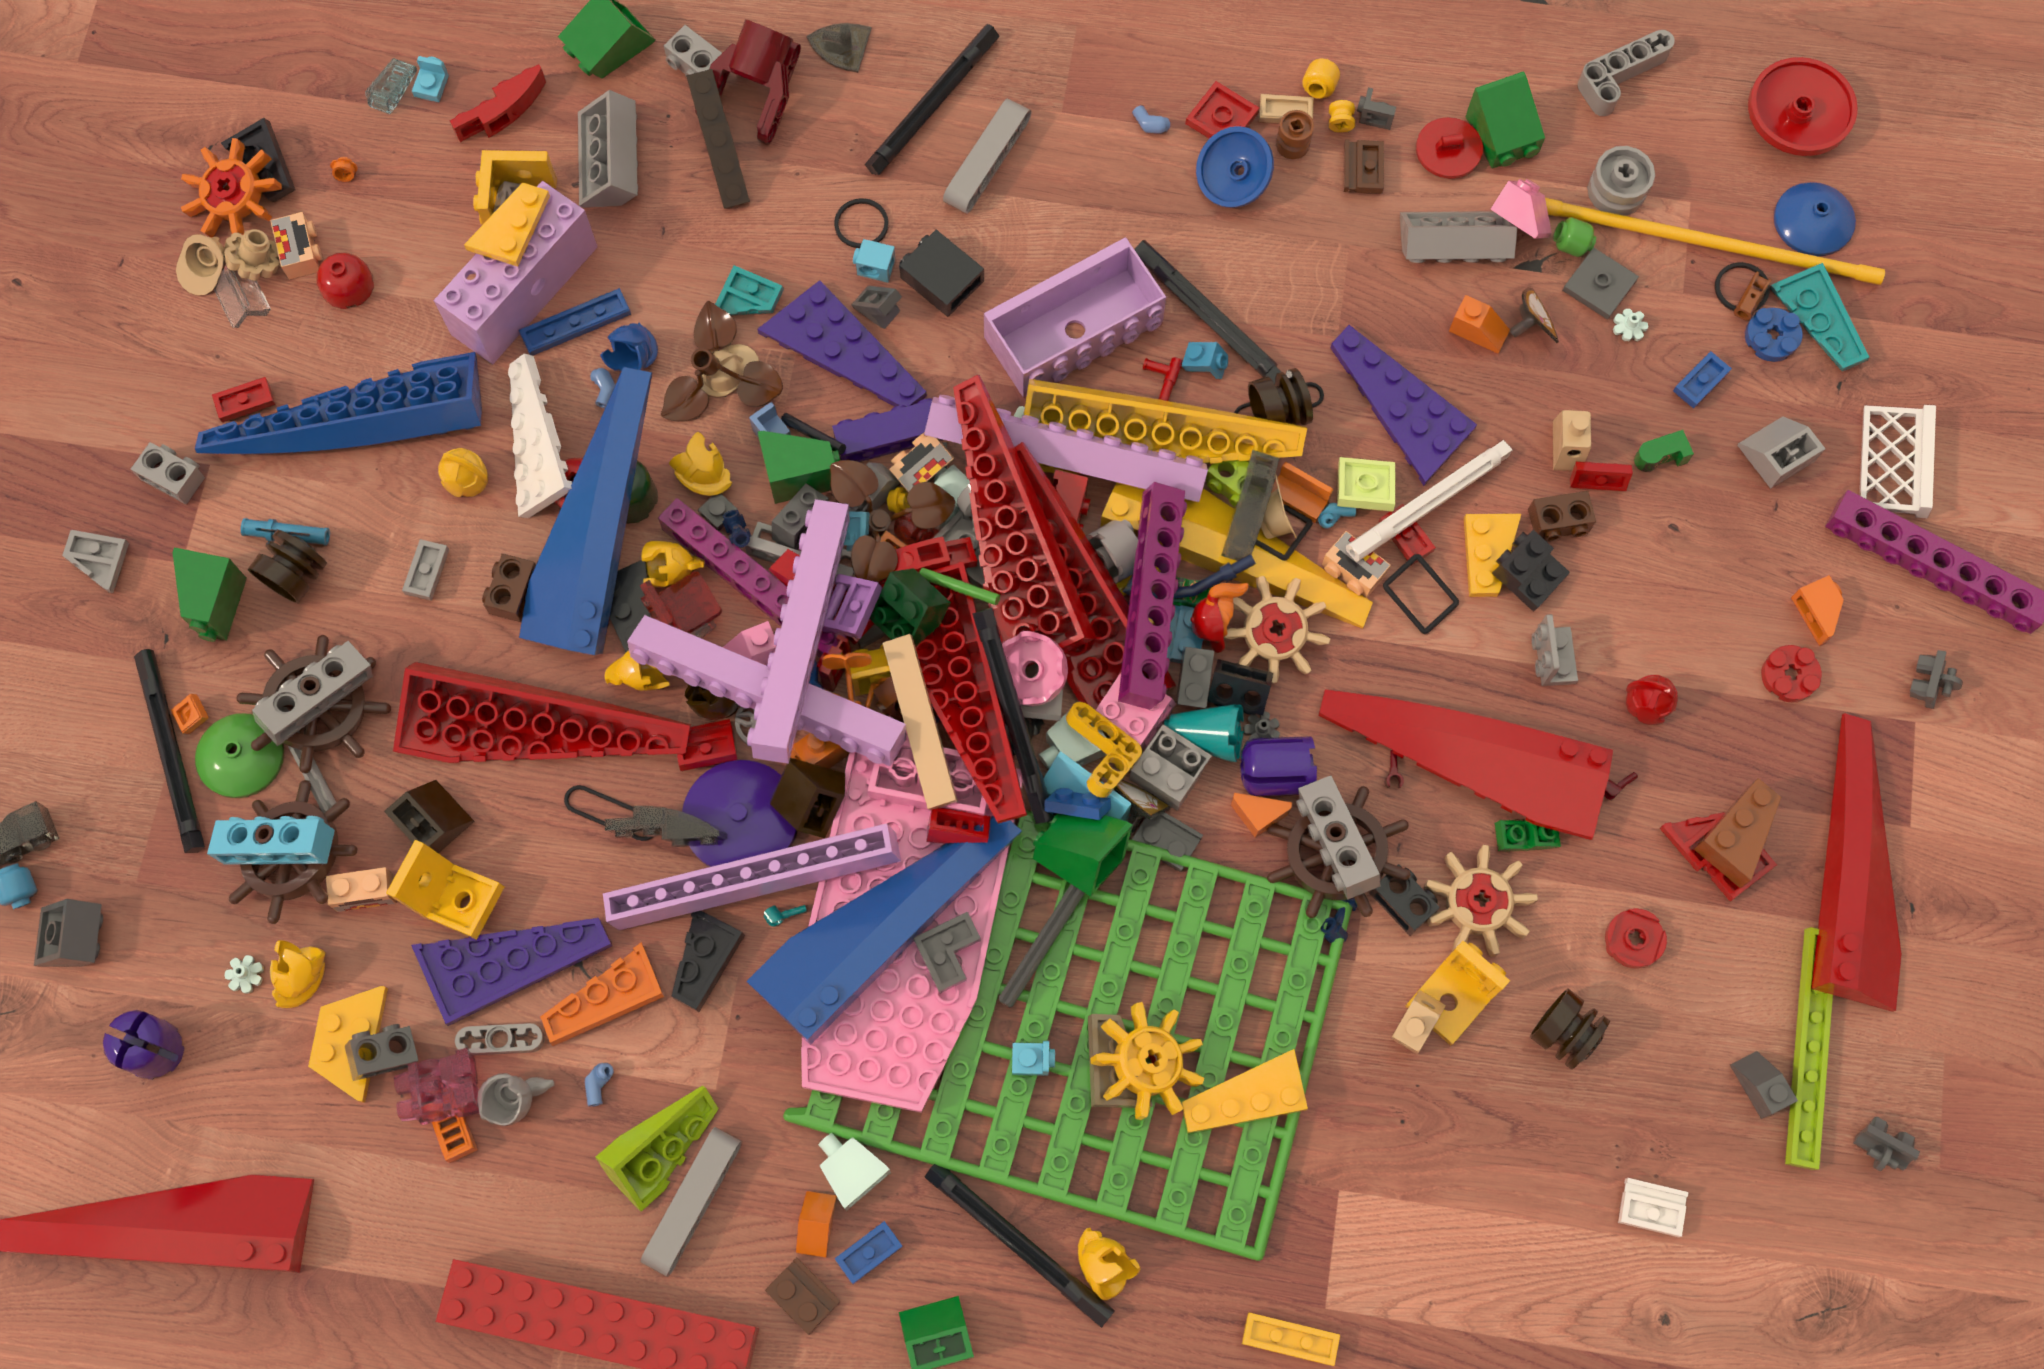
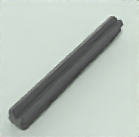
M1072 884L1069 886L1000 994L999 1001L1008 1007H1013L1085 894Z

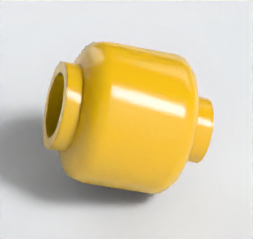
M1315 59L1309 64L1304 74L1302 84L1304 90L1314 98H1328L1333 94L1339 82V68L1328 59Z

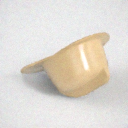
M197 234L186 239L177 262L176 274L181 286L189 293L206 295L213 291L217 285L225 265L223 257L225 250L220 243L219 237L211 238Z
M741 344L730 345L713 353L719 359L722 366L742 376L746 364L752 361H759L754 350ZM718 370L711 376L702 375L704 386L701 389L709 396L722 397L736 390L741 381Z
M1275 474L1278 489L1264 498L1258 505L1256 514L1258 523L1266 538L1271 539L1293 533L1297 539L1285 513Z

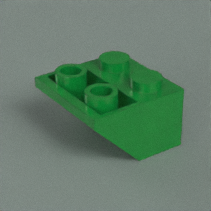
M959 1296L899 1312L911 1369H937L974 1358Z

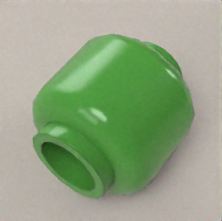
M1570 217L1557 225L1553 240L1556 242L1558 250L1580 257L1593 249L1596 243V236H1594V229L1591 224Z

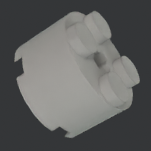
M1113 520L1086 536L1116 584L1133 574L1138 538L1133 533V527L1129 521Z

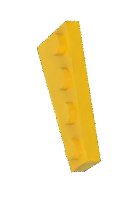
M1294 1049L1181 1103L1188 1134L1306 1111L1308 1109Z

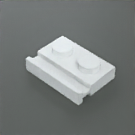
M1626 1178L1618 1223L1682 1237L1688 1192Z

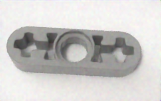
M531 1023L468 1026L459 1030L455 1037L457 1049L468 1056L532 1053L540 1050L545 1042L544 1032L537 1025ZM531 1030L534 1035L538 1036L537 1039L532 1040V1045L530 1046L524 1040H516L517 1047H513L515 1044L513 1031H517L516 1035L518 1037L528 1036ZM500 1031L506 1032L508 1035L507 1044L501 1048L494 1047L492 1044L494 1034ZM469 1034H472L476 1039H485L487 1048L483 1049L484 1044L477 1042L472 1043L471 1048L468 1049V1046L463 1044V1040L468 1039Z

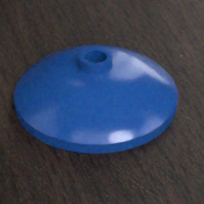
M1241 126L1225 128L1214 134L1200 151L1196 165L1199 187L1209 200L1219 206L1227 208L1246 206L1258 199L1268 187L1274 170L1273 153L1268 142L1256 131ZM1244 167V173L1238 175V170Z
M1806 182L1791 187L1780 197L1774 210V224L1781 239L1795 251L1808 255L1826 256L1841 250L1849 242L1855 230V213L1848 199L1835 188L1822 183Z

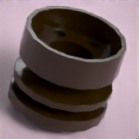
M1297 368L1287 370L1286 374L1284 372L1276 373L1275 384L1269 376L1249 382L1248 396L1254 417L1282 423L1287 421L1288 424L1297 426L1300 423L1302 425L1312 423L1313 407L1311 396L1305 380Z
M277 529L272 537L278 544L268 541L265 545L274 556L271 558L264 554H258L249 566L248 571L279 595L299 604L310 588L301 577L304 575L317 579L319 574L314 568L323 570L327 562L311 545L302 539Z
M1567 988L1537 1023L1530 1038L1545 1050L1556 1041L1561 1045L1555 1057L1561 1060L1570 1051L1571 1054L1565 1065L1572 1070L1580 1062L1586 1060L1598 1047L1610 1020L1603 1015L1592 1024L1598 1011L1592 1008L1584 1016L1579 1014L1584 1000Z

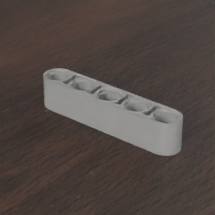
M1008 98L1005 99L951 180L944 193L943 202L966 214L972 210L1027 126L1032 113L1030 109Z
M716 1127L712 1129L647 1245L640 1261L642 1264L666 1277L670 1276L741 1147V1140Z

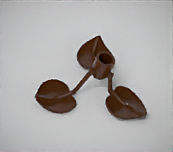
M707 301L704 304L694 327V342L699 349L693 352L691 364L697 369L695 375L698 378V383L690 376L678 377L670 383L665 393L664 405L661 411V416L665 419L684 422L702 415L709 403L708 394L701 389L704 386L702 375L711 376L718 370L741 381L737 388L738 396L743 403L751 407L766 405L779 396L783 390L780 375L772 366L765 362H749L744 367L743 376L720 364L719 359L713 353L719 351V347H727L733 342L737 333V325L734 318L728 312L719 308L711 301Z
M851 460L837 461L830 465V485L836 501L842 504H849V508L859 507L864 500L867 503L866 512H869V534L872 537L863 535L852 546L851 563L856 578L879 582L887 578L890 572L895 570L898 562L895 548L888 542H880V535L889 527L890 522L908 513H912V523L917 528L933 529L945 522L954 510L956 501L953 496L937 484L921 482L914 485L908 492L907 503L910 508L889 516L884 510L872 509V500L869 495L876 492L879 483L871 468L863 463Z

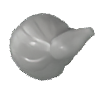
M507 1073L497 1074L488 1078L478 1091L477 1102L481 1119L501 1126H510L519 1122L529 1112L532 1097L541 1095L553 1087V1079L547 1080L541 1077H532L524 1081L521 1077L512 1076Z

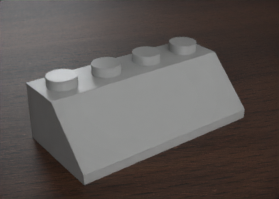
M608 90L578 112L579 206L583 208L622 206L638 195L636 101L611 90Z
M1494 211L1400 212L1402 252L1410 262L1422 263L1426 259H1436V261L1443 263L1452 262V259H1463L1466 262H1478L1479 259L1504 262L1506 258H1515L1517 226Z

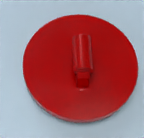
M1444 117L1431 121L1421 130L1416 142V154L1422 166L1433 175L1441 178L1455 179L1468 175L1478 166L1483 154V143L1479 133L1469 123L1457 118Z

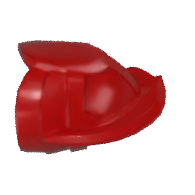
M1648 675L1627 685L1626 706L1629 713L1636 717L1639 722L1646 725H1659L1665 722L1664 717L1676 710L1678 692L1668 678L1661 675Z

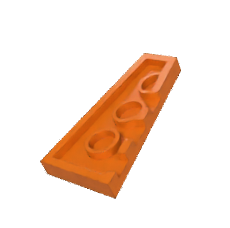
M642 942L633 948L634 951L623 959L620 957L613 962L611 968L598 977L594 976L586 982L587 985L575 994L571 993L540 1016L552 1046L664 997Z

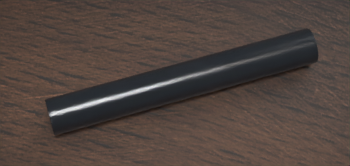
M788 413L782 415L781 420L787 426L811 439L829 441L832 451L838 450L840 455L845 452V444Z

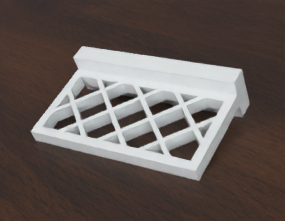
M1924 405L1923 409L1864 406L1859 494L1861 497L1866 499L1867 493L1875 488L1885 497L1882 501L1875 504L1890 512L1915 514V518H1928L1933 506L1935 405ZM1870 414L1881 415L1888 422L1877 429L1870 422ZM1901 417H1915V426L1906 431L1897 420ZM1891 425L1902 435L1893 443L1882 434ZM1876 437L1886 446L1879 454H1876L1869 447V442ZM1904 439L1914 446V451L1908 456H1905L1896 447ZM1890 450L1901 460L1892 468L1881 459ZM1875 462L1886 472L1877 480L1868 473V467ZM1904 464L1913 472V476L1906 482L1895 473ZM1888 476L1900 485L1891 494L1879 484ZM1904 489L1912 497V505L1900 504L1894 496Z

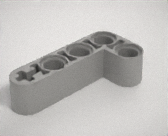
M1658 30L1588 62L1583 68L1577 86L1592 111L1599 116L1610 115L1621 96V90L1617 84L1664 63L1675 43L1674 36L1669 31Z

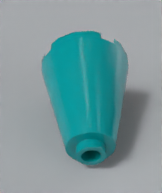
M1233 704L1174 713L1170 715L1169 719H1165V726L1210 755L1230 762H1237V759L1240 758L1244 731H1241L1240 723L1244 722L1242 705Z

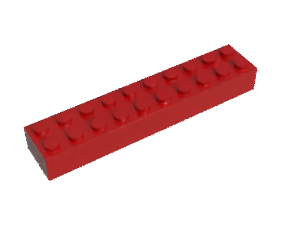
M456 1259L452 1261L435 1321L640 1369H750L759 1328Z

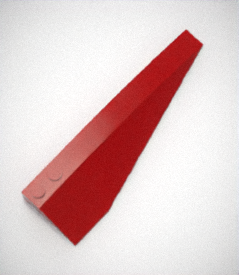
M977 374L954 386L953 389L958 423L961 424L963 439H961V443L966 455V476L970 481L971 493H969L976 540L979 541L981 554L979 555L980 567L983 568L985 581L983 588L1000 594L999 603L997 605L988 603V607L993 609L1002 644L1017 636L1020 632L1031 631L1051 638L1065 653L1096 639V636L1030 479L980 375ZM1031 662L1026 667L1034 665L1036 662Z
M1021 442L1015 446V449L1052 529L1096 636V639L1064 653L1068 665L1067 682L1079 702L1086 703L1096 710L1122 671L1129 605L1060 495L1024 442ZM1145 644L1146 648L1150 652H1152L1151 648L1147 644ZM1168 670L1164 677L1166 692L1176 686ZM1142 671L1143 675L1149 679L1147 673Z
M1844 713L1841 717L1818 924L1819 935H1817L1811 989L1894 1012L1897 1007L1902 953L1872 726L1869 720Z
M247 1175L0 1219V1252L300 1273L314 1179Z

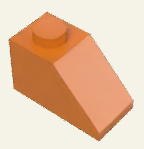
M1465 295L1449 329V332L1499 354L1510 331L1509 327L1491 306Z
M1830 575L1801 587L1791 597L1819 646L1825 644L1834 635L1844 600L1839 585L1833 582Z

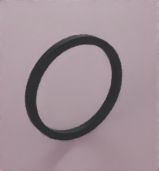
M858 198L848 201L840 207L835 216L834 226L837 236L843 243L854 248L861 247L862 243H855L846 239L838 226L841 214L847 208L856 204H868L881 212L884 218V228L881 234L872 241L879 243L885 237L888 230V216L880 204L870 199Z
M1737 262L1727 265L1720 271L1715 280V292L1719 301L1725 307L1732 311L1736 308L1721 293L1720 279L1722 275L1733 268H1746L1755 273L1756 271L1759 272V276L1768 280L1763 271L1749 263ZM1770 285L1756 310L1766 303L1770 294Z

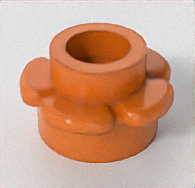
M340 157L337 160H333L330 164L332 175L338 181L349 182L354 178L355 172L358 171L356 163L347 157Z

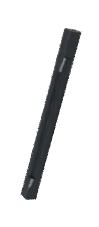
M986 24L864 164L871 174L880 175L999 38V34L992 25Z
M1142 240L1134 250L1144 265L1262 377L1269 376L1275 384L1276 373L1281 372L1277 368L1278 364L1146 240Z
M983 609L972 613L980 641L984 647L1035 823H1047L1055 817L1054 813L1045 811V800L1049 797L1026 726L993 609Z
M144 649L138 652L134 659L184 853H198L205 848L158 664L154 650Z
M934 1164L928 1170L924 1177L947 1197L949 1196L1097 1325L1101 1328L1115 1312L1113 1308L1075 1276L1073 1277L963 1184L949 1169Z

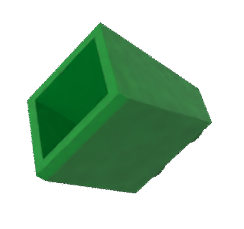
M590 0L558 35L559 39L565 44L562 47L564 51L572 58L576 57L580 61L578 65L580 69L588 76L594 74L601 79L649 47L656 40L630 10L617 0Z
M1523 71L1475 88L1465 117L1468 123L1479 133L1483 143V153L1491 168L1498 166L1506 167L1515 162V160L1536 156L1542 148L1545 135L1525 72Z
M768 431L757 432L775 504L791 500L805 484H808L820 493L831 491L830 465L840 461L838 450L832 451L829 441Z
M174 547L172 553L180 616L189 624L190 629L199 634V638L210 642H215L216 639L227 641L247 577L230 558Z
M1057 814L1047 831L1042 830L1036 836L1033 842L1035 846L1033 859L1091 897L1124 860L1133 825L1127 821L1106 815L1100 820Z

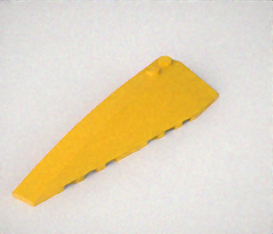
M1029 379L1024 415L1039 419L1038 423L1049 425L1050 422H1057L1065 425L1067 430L1077 432V429H1085L1093 432L1095 437L1104 439L1105 435L1114 436L1121 439L1120 443L1132 445V442H1138L1147 445L1148 450L1159 452V449H1166L1175 452L1176 457L1186 459L1187 456H1195L1203 459V463L1210 464L1234 460L1248 461L1258 458L1272 459L1302 456L1307 427L1247 415ZM1038 463L1044 472L1054 473L1056 469L1081 475V473Z
M1117 482L1101 516L1100 527L1113 520H1127L1133 527V533L1138 537L1142 495L1146 489ZM1204 488L1199 502L1184 499V502L1187 503V509L1182 518L1181 527L1184 528V535L1179 543L1178 552L1181 554L1182 560L1216 573L1220 571L1219 567L1229 562L1233 564L1251 554L1256 564L1236 574L1237 578L1234 580L1248 583L1249 586L1257 588L1256 578L1265 576L1269 583L1270 593L1283 598L1288 584L1292 579L1298 578L1301 580L1300 589L1295 595L1294 603L1308 608L1314 603L1324 602L1326 608L1320 613L1363 629L1373 604L1372 601L1361 594L1358 596L1344 582L1334 578L1323 568L1294 550L1288 560L1284 561L1246 540L1243 537V533L1252 521ZM1257 524L1249 534L1283 555L1290 548L1289 545L1277 537L1266 538L1261 527Z

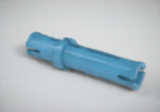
M243 518L241 523L242 536L262 537L272 542L275 541L272 537L275 531L269 530L277 529L294 535L306 543L323 544L326 546L330 540L329 528L278 523L276 519L261 521ZM291 532L305 533V534H310V535L295 534V533H291Z

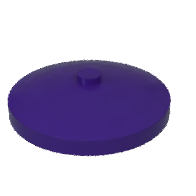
M734 760L709 769L692 785L683 804L682 828L689 847L706 866L712 867L792 846L797 830L770 805L771 797L781 777L777 771L759 762Z

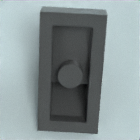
M867 286L851 305L880 328L885 329L900 312L896 303L902 296L893 288Z

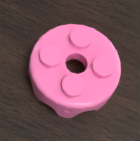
M1023 631L1002 644L1020 705L1032 707L1043 705L1053 700L1060 693L1067 679L1068 665L1063 650L1055 641L1039 633ZM1031 662H1036L1039 666V672L1035 677L1028 678L1025 673L1026 666Z

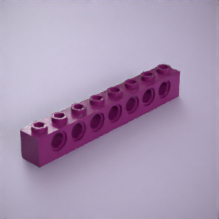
M1153 482L1142 495L1137 537L1138 544L1135 554L1118 702L1149 710L1162 702L1166 695L1164 677L1169 668L1167 650L1172 641L1170 623L1175 614L1173 597L1178 588L1176 570L1181 561V554L1178 553L1179 543L1184 535V528L1181 525L1182 518L1187 509V503L1184 502L1185 490ZM1152 592L1157 595L1158 599L1153 596ZM1149 618L1153 620L1155 625L1149 621ZM1145 644H1147L1151 648L1152 652H1150L1146 648ZM1142 671L1147 673L1149 679L1143 675Z
M1847 490L1838 500L1825 525L1836 536L1847 538L1857 543L1861 549L1872 551L1882 556L1886 562L1897 564L1909 570L1911 575L1934 583L1938 589L1949 591L1959 596L1963 602L1982 608L1990 616L2007 621L2021 632L2031 634L2044 622L2043 590L1850 490ZM1856 520L1861 521L1865 527L1858 525ZM1882 533L1888 535L1891 541L1886 540ZM1908 547L1913 548L1916 554L1911 553ZM1934 560L1938 561L1941 564L1942 568L1938 567L1934 563ZM1960 573L1965 575L1968 581L1963 580ZM1986 587L1990 588L1994 595L1990 594ZM2012 600L2017 602L2020 608L2014 606Z
M676 498L658 517L662 530L692 555L702 558L708 568L782 627L783 621L780 620L781 608L783 604H788L789 597H787V586L734 543L731 544L729 539ZM822 631L816 656L820 658L824 652L828 653L832 645L837 647L838 633Z

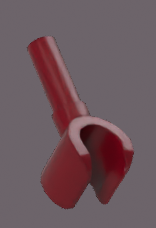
M1391 750L1390 774L1387 775L1384 783L1389 788L1390 777H1396L1399 782V789L1404 783V778L1398 773L1397 755L1393 754V750Z
M1633 772L1619 781L1618 784L1609 779L1604 797L1608 800H1613L1626 785L1637 779L1638 775Z

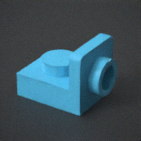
M418 56L417 63L420 70L412 93L417 98L440 102L449 77L444 62L436 57Z
M849 511L850 522L844 545L847 546L846 551H851L853 544L859 537L869 535V512Z
M1043 1041V1043H1013L1012 1075L1048 1076L1049 1067H1055V1049H1049V1041Z

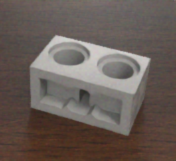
M686 25L664 45L667 63L674 70H681L685 76L709 70L711 63L722 54V52Z
M149 442L131 470L141 481L187 504L205 479L198 470L200 465L188 457H184V459L177 457V453L164 444L158 447ZM162 462L159 467L154 468L157 463ZM186 474L182 480L177 481L179 476Z

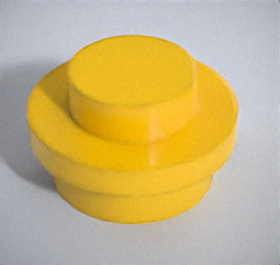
M904 487L890 490L888 494V509L891 512H895V514L910 508L907 503L908 493Z

